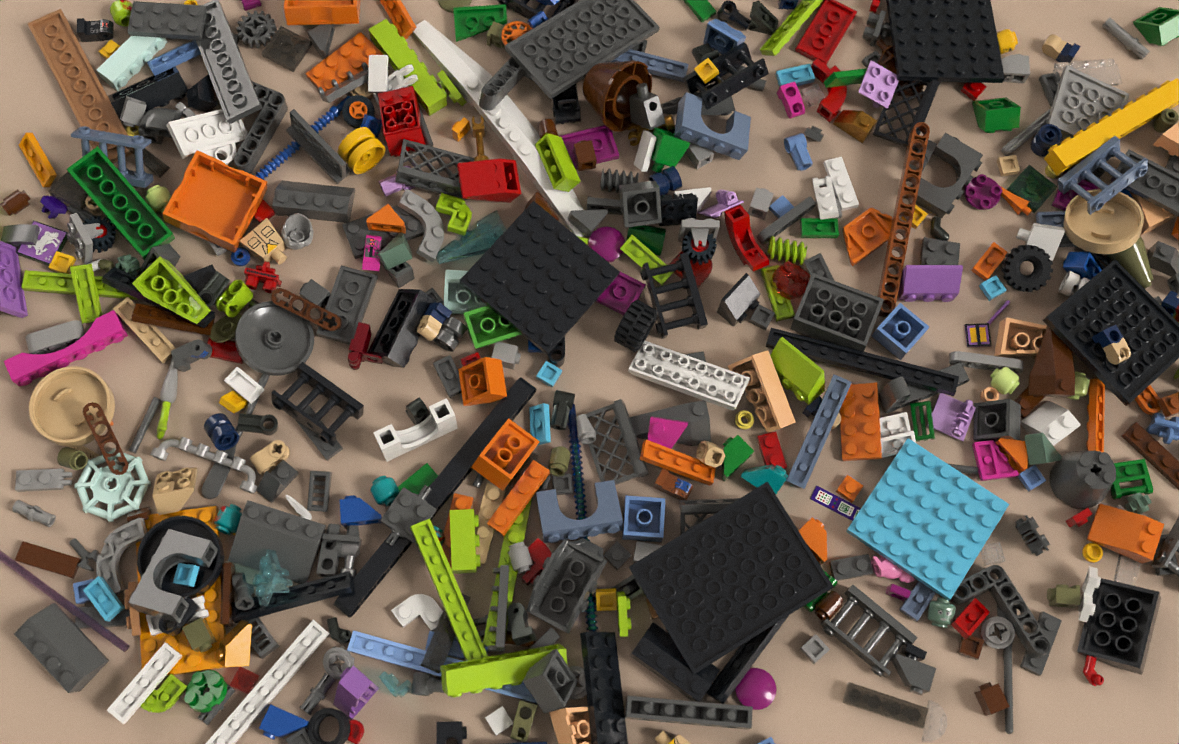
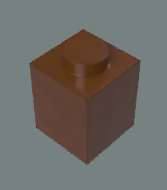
M582 140L575 143L573 153L578 172L595 169L597 159L592 140Z
M991 682L979 686V691L974 693L985 716L1010 707L999 683L991 685Z

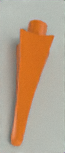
M1001 187V196L1018 215L1023 212L1028 216L1032 212L1027 206L1029 201Z

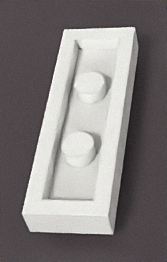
M842 157L825 160L823 165L827 176L831 175L835 198L839 199L841 211L857 208L859 202Z

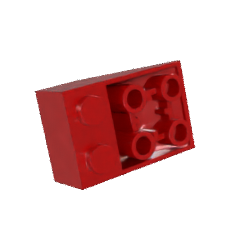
M413 86L378 93L384 137L421 129L419 103Z
M499 158L457 164L462 199L511 203L521 195L516 160Z

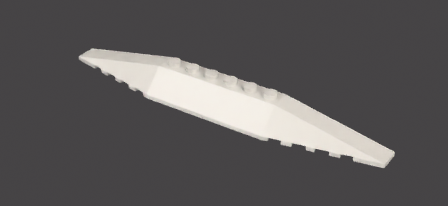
M426 20L417 24V28L412 32L447 74L471 107L474 106L512 153L519 167L572 233L578 237H584L585 235L568 221L570 211L583 210L573 189L566 192L553 188L535 146V143L540 140V135L508 95L493 110L482 109L479 106L483 86L493 76Z

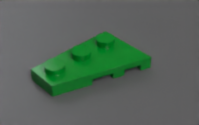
M506 4L453 8L456 42L488 31L493 21L502 25L507 24Z

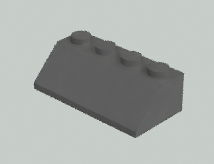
M282 180L275 189L272 207L278 216L289 217L299 213L305 215L308 219L348 223L351 219L355 188Z
M56 603L49 605L28 618L14 633L68 693L80 692L109 662L105 655Z

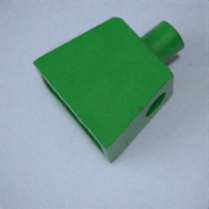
M655 127L653 135L657 137L651 157L654 161L651 169L654 172L661 173L665 165L675 167L688 149L690 142L675 137L673 132Z

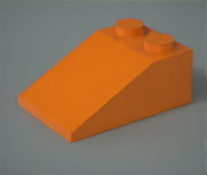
M508 418L478 456L471 468L503 491L540 441Z
M1100 503L1098 504L1087 540L1143 564L1153 561L1164 524L1144 515Z

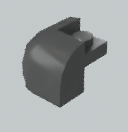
M153 108L149 110L141 119L138 129L140 136L151 139V143L162 145L164 137L172 138L166 126L167 123L181 119L182 112L167 108Z

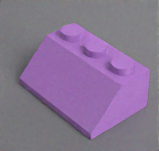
M906 265L902 271L898 299L905 300L906 302L923 300L924 302H932L934 300H942V302L953 301L959 294L963 265Z

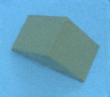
M402 232L377 254L386 270L412 259L411 247Z
M1044 433L1025 435L1029 465L1050 463L1062 459Z

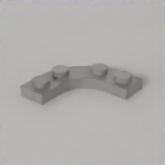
M406 189L397 206L415 216L422 224L424 235L416 253L433 262L444 239L442 220L429 202Z
M137 518L115 529L105 539V545L101 554H98L96 562L97 577H103L116 595L125 590L119 568L120 558L128 547L142 541L148 532L144 518Z

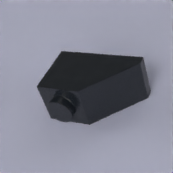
M209 74L187 90L188 107L207 113L218 105L217 94Z

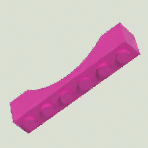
M113 310L96 318L84 336L65 349L47 354L20 353L5 360L4 364L11 380L19 387L26 386L32 383L33 380L45 377L58 368L67 367L73 361L86 358L88 354L101 351L112 343L121 342L128 336V333L121 318Z

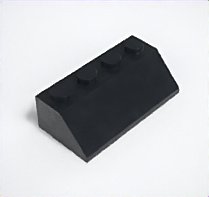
M173 67L156 76L152 75L117 91L108 97L121 121L120 115L126 96L144 101L147 105L146 113L157 106L164 107L168 105L172 99L184 98L188 88L177 68Z
M399 289L367 353L381 356L383 363L390 366L404 368L418 343L420 334L417 333V327L429 304L436 303L437 301L422 290Z
M654 622L630 655L694 702L702 700L720 671L716 666L710 664L696 674H693L669 633Z

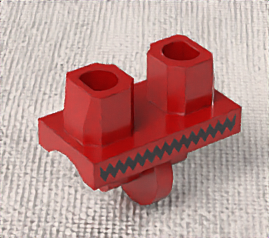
M267 261L262 266L256 265V270L245 268L244 271L246 275L245 285L252 290H256L260 282L264 283L263 291L272 294L277 286L281 287L282 281L279 280V275L275 274L276 269L270 268V262Z

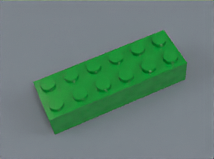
M98 146L66 169L74 181L144 261L152 247L169 244L175 239L172 231Z

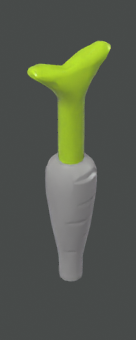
M173 358L171 359L170 367L160 392V400L163 404L157 426L158 439H162L165 435L170 406L177 396L178 369L175 367Z

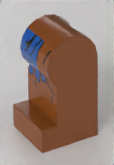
M662 468L653 488L678 500H687L693 486Z

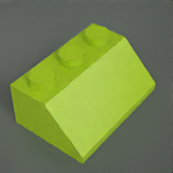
M781 337L770 355L779 380L785 389H790L795 393L798 400L810 405L825 391L824 370Z

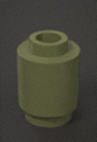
M1173 109L1163 110L1154 120V129L1159 133L1169 130L1179 120L1177 112Z
M558 446L552 449L548 465L550 474L560 477L567 472L571 456L567 448Z
M64 447L59 451L57 461L63 467L79 470L87 465L88 457L83 451Z

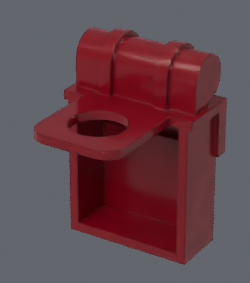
M358 322L354 339H351L348 362L353 370H358L361 362L365 361L377 364L383 363L381 356L367 353L372 336L370 324Z

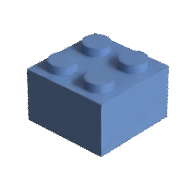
M899 303L878 326L872 337L901 361L925 334L929 326L903 304Z
M625 496L622 540L662 542L664 538L666 498Z

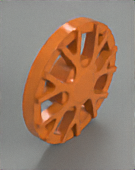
M522 21L508 23L504 26L501 34L503 44L507 45L508 39L511 38L513 41L532 30V28ZM505 31L511 32V35L504 33Z

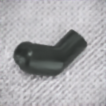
M337 617L327 620L332 639L340 643L350 641L351 632L339 628Z

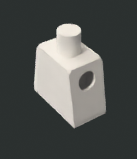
M1033 223L1031 231L1020 228L1016 238L1026 241L1025 245H1033L1044 249L1045 253L1050 256L1049 260L1053 262L1065 229L1063 227Z

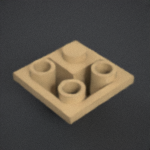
M186 467L178 471H165L157 474L152 496L158 515L179 512L194 492L197 467Z

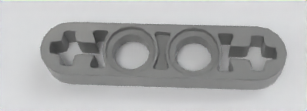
M961 351L950 353L949 363L951 365L962 363L963 367L990 371L1008 367L1014 373L1023 372V361L1019 359Z

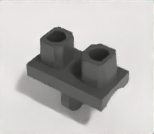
M881 10L880 15L875 13L869 14L866 24L875 26V29L865 27L862 38L871 41L869 46L875 47L879 34L882 39L891 36L889 22H885V25H882L886 11Z

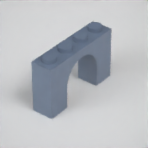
M686 92L678 102L674 136L740 161L748 151L751 117L734 111L726 122L725 134L716 133L710 130L702 120V98Z
M614 480L595 483L597 510L593 515L582 520L570 519L560 511L556 489L536 492L544 543H556L565 539L575 540L579 537H594L599 534H613L622 531L623 519Z

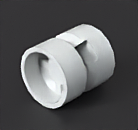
M1069 271L1061 282L1058 292L1069 297L1090 280L1085 277L1080 279V275Z

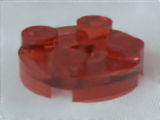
M787 261L774 271L772 280L773 284H776V290L781 296L787 299H795L804 295L810 275L800 266ZM788 278H791L794 283L791 284Z

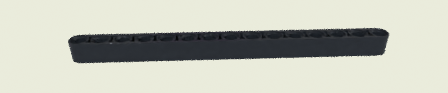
M522 377L515 382L507 392V397L501 399L429 486L432 490L425 500L437 509L431 520L473 470L471 467L507 419L509 418L513 421L535 394L537 389ZM398 537L393 546H390L384 541L352 579L353 592L339 595L333 605L349 618L352 617L411 546L412 542L406 538Z

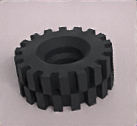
M1020 245L1017 248L1011 249V252L1005 255L1007 258L1002 262L1004 268H1001V271L1004 272V280H1007V284L1014 289L1023 292L1040 290L1041 286L1044 287L1047 284V280L1051 279L1049 275L1050 272L1053 273L1051 268L1053 262L1049 260L1050 256L1045 253L1044 249L1033 245ZM1024 261H1030L1034 266L1033 272L1027 276L1020 272V265Z

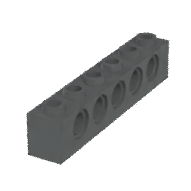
M627 696L625 719L748 730L752 728L753 707Z

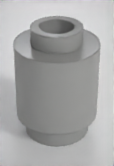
M524 542L510 545L508 554L513 570L518 571L519 574L530 571L533 563L528 546H525Z

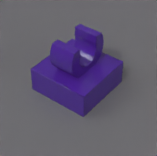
M43 196L40 201L44 205L42 212L48 213L50 211L49 219H55L58 214H65L68 210L67 206L57 196Z

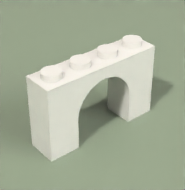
M447 398L429 406L430 415L421 423L411 428L395 431L393 425L390 424L373 432L387 462L458 429L455 414Z

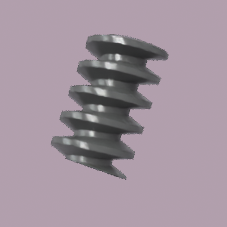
M609 168L606 173L602 169L601 191H604L606 186H608L609 192L615 187L616 193H619V185L638 183L639 173L633 177L631 171L626 176L624 170L619 175L617 169L613 174Z

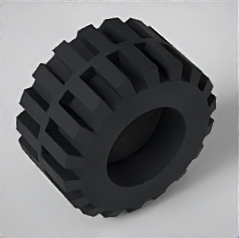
M639 300L632 302L617 327L614 341L633 352L639 350L656 321L657 310Z

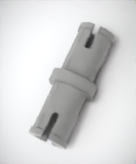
M17 500L12 508L13 512L27 517L28 520L42 523L48 527H51L56 519L55 515L41 510L39 506H32L21 500Z

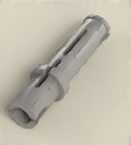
M1111 17L1102 25V27L1127 46L1126 49L1128 51L1134 52L1141 60L1150 52V50L1138 42L1139 39L1137 37H1132Z

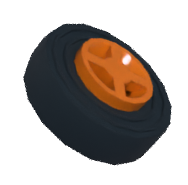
M352 96L345 101L342 107L344 120L354 128L361 127L364 114L375 117L373 103L364 96Z

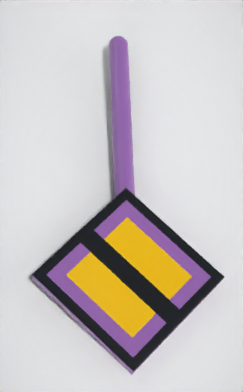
M1009 300L1003 304L987 323L965 324L967 347L992 346L989 325L1010 304Z

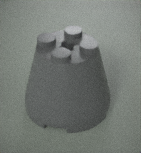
M1073 451L1061 456V460L1055 462L1049 476L1051 489L1057 498H1060L1074 509L1092 508L1102 502L1116 479L1115 465L1110 455L1105 452Z

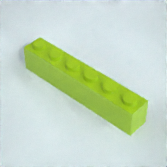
M385 19L368 29L370 39L384 55L388 56V63L395 71H399L407 65L413 66L414 70L403 77L406 79L410 75H417L418 81L409 86L414 87L418 102L429 116L447 106L448 95L443 88H439L436 78L433 75H429L426 65L423 62H419L416 52L413 49H409L407 41L403 36H399L398 30L393 23L390 24Z
M553 644L441 665L442 690L447 696L460 697L462 693L466 692L480 693L482 689H500L503 687L502 685L507 684L520 685L530 667L554 649L559 651L567 664L566 648L561 644Z

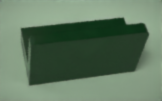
M648 225L629 227L626 241L633 235L655 255L660 256L666 229Z

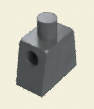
M646 83L636 85L637 93L629 97L631 122L649 130L665 124L658 95L648 92Z

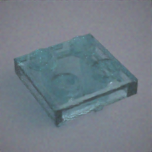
M267 549L266 555L262 556L259 573L255 574L253 579L256 596L258 597L259 604L262 606H268L273 593H289L290 589L285 586L293 584L291 580L282 577L283 575L288 576L289 571L280 567L276 551Z

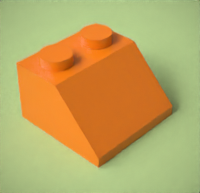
M483 357L458 369L463 406L492 403L507 397L502 360Z

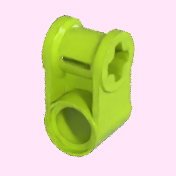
M235 280L217 298L215 307L219 311L224 312L228 317H235L252 300L253 292L242 280Z

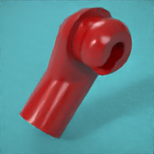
M1087 655L1083 674L1091 685L1100 686L1104 683V678L1094 670L1097 658Z

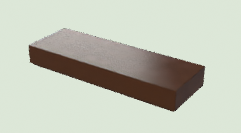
M22 541L15 561L74 579L79 568L78 564L82 559Z
M224 562L221 624L225 627H233L232 608L235 590L232 575L235 574L236 566L232 562Z

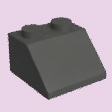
M655 180L619 185L620 205L625 228L662 223L660 188Z
M1011 399L974 403L976 409L974 412L973 440H993L994 442L1000 438L1020 440V404Z
M554 649L530 667L523 682L545 714L565 708L578 680L559 651Z

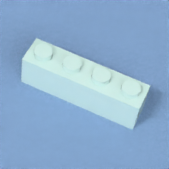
M131 36L97 69V72L103 81L118 91L148 61L152 60L159 50L164 48L167 40L166 38Z

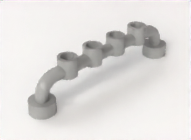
M181 437L180 440L167 439L158 448L154 447L150 454L157 459L166 461L169 454L165 452L167 448L171 446L176 447L182 451L195 454L198 457L247 474V481L243 480L239 487L246 492L255 494L258 487L254 485L256 480L255 472L251 467L245 465L246 460L237 456L231 460L227 458V453L220 450L212 453L209 451V446L199 443L198 447L193 446V441L185 437Z

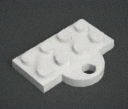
M222 109L171 121L166 125L182 159L194 156L196 150L218 160L220 159L217 157V153H221L224 155L225 160L220 161L226 165L234 159L236 145L243 143L248 134L241 119L229 124Z

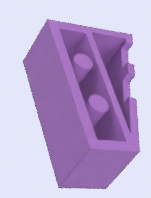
M354 666L351 669L349 667L346 668L340 675L341 680L338 683L333 703L350 720L358 714L379 689L376 684Z

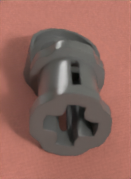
M244 572L233 574V587L237 594L235 606L237 609L249 610L254 606V599L252 598L254 586L246 582Z

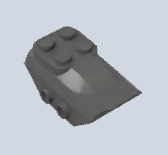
M584 538L577 541L565 539L552 553L551 557H547L544 561L543 572L541 575H537L533 582L534 588L526 611L569 634L580 612H584L589 603L587 599L590 593L594 594L598 587L597 580L607 563L603 556V548Z

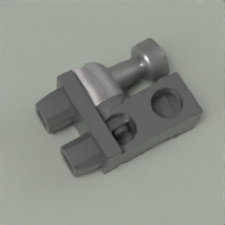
M328 525L327 531L323 533L317 567V575L319 577L325 578L338 574L339 557L345 558L344 568L340 569V573L350 571L352 579L356 576V570L353 569L355 558L360 554L362 543L358 526L348 525L346 535H341L340 525Z

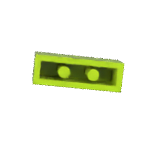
M546 133L535 143L554 189L569 192L581 182L562 137Z
M474 509L450 510L451 566L453 574L477 573V567H481L480 554L476 555V547H480L479 535H475V527H479V516L475 515Z

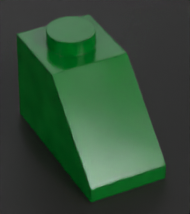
M739 435L735 438L729 437L723 443L725 458L722 463V480L724 482L754 453V450Z

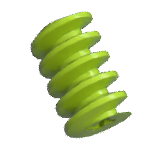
M771 236L767 255L770 254L771 260L777 255L778 261L785 257V263L790 258H792L793 264L799 260L800 266H802L806 257L807 245L804 247V242H800L797 246L796 240L790 245L789 239L782 243L781 237L775 242V237Z

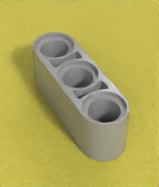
M76 320L30 333L25 338L29 354H47L65 349L78 341L85 333L82 322Z

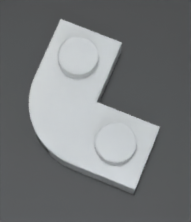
M1090 566L1082 586L1083 597L1080 601L1081 605L1078 606L1079 620L1087 622L1089 615L1093 616L1096 605L1093 604L1092 595L1094 589L1099 588L1101 577H1098V569Z
M424 594L410 596L391 610L403 628L419 616L422 617L431 631H434L448 620L436 601Z

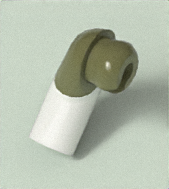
M98 259L91 262L93 272L105 269L107 273L114 267V263L106 259Z

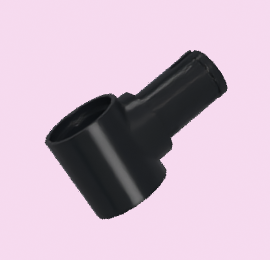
M730 0L724 1L717 12V17L720 21L734 22L744 30L748 28L752 21L740 14L736 4Z

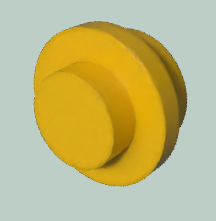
M1088 543L1083 547L1082 554L1088 562L1095 563L1101 560L1103 550L1096 543Z

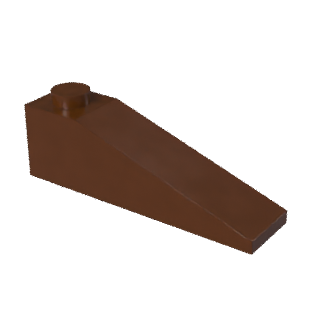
M1047 326L1041 341V347L1035 357L1033 369L1029 374L1028 396L1062 398L1074 396L1075 372L1072 350Z

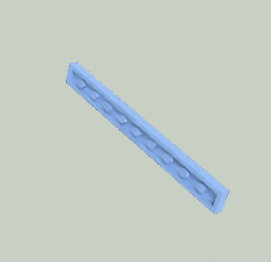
M354 630L347 651L438 677H441V665L463 662L462 660ZM524 682L515 686L510 684L502 685L503 687L500 689H484L537 704Z

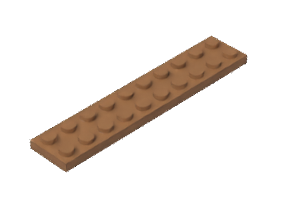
M59 9L27 23L80 126H86L93 130L128 135L63 11ZM89 140L92 149L97 146L99 147V142ZM107 143L108 159L115 163L118 161L117 145ZM125 146V158L135 153L134 148Z

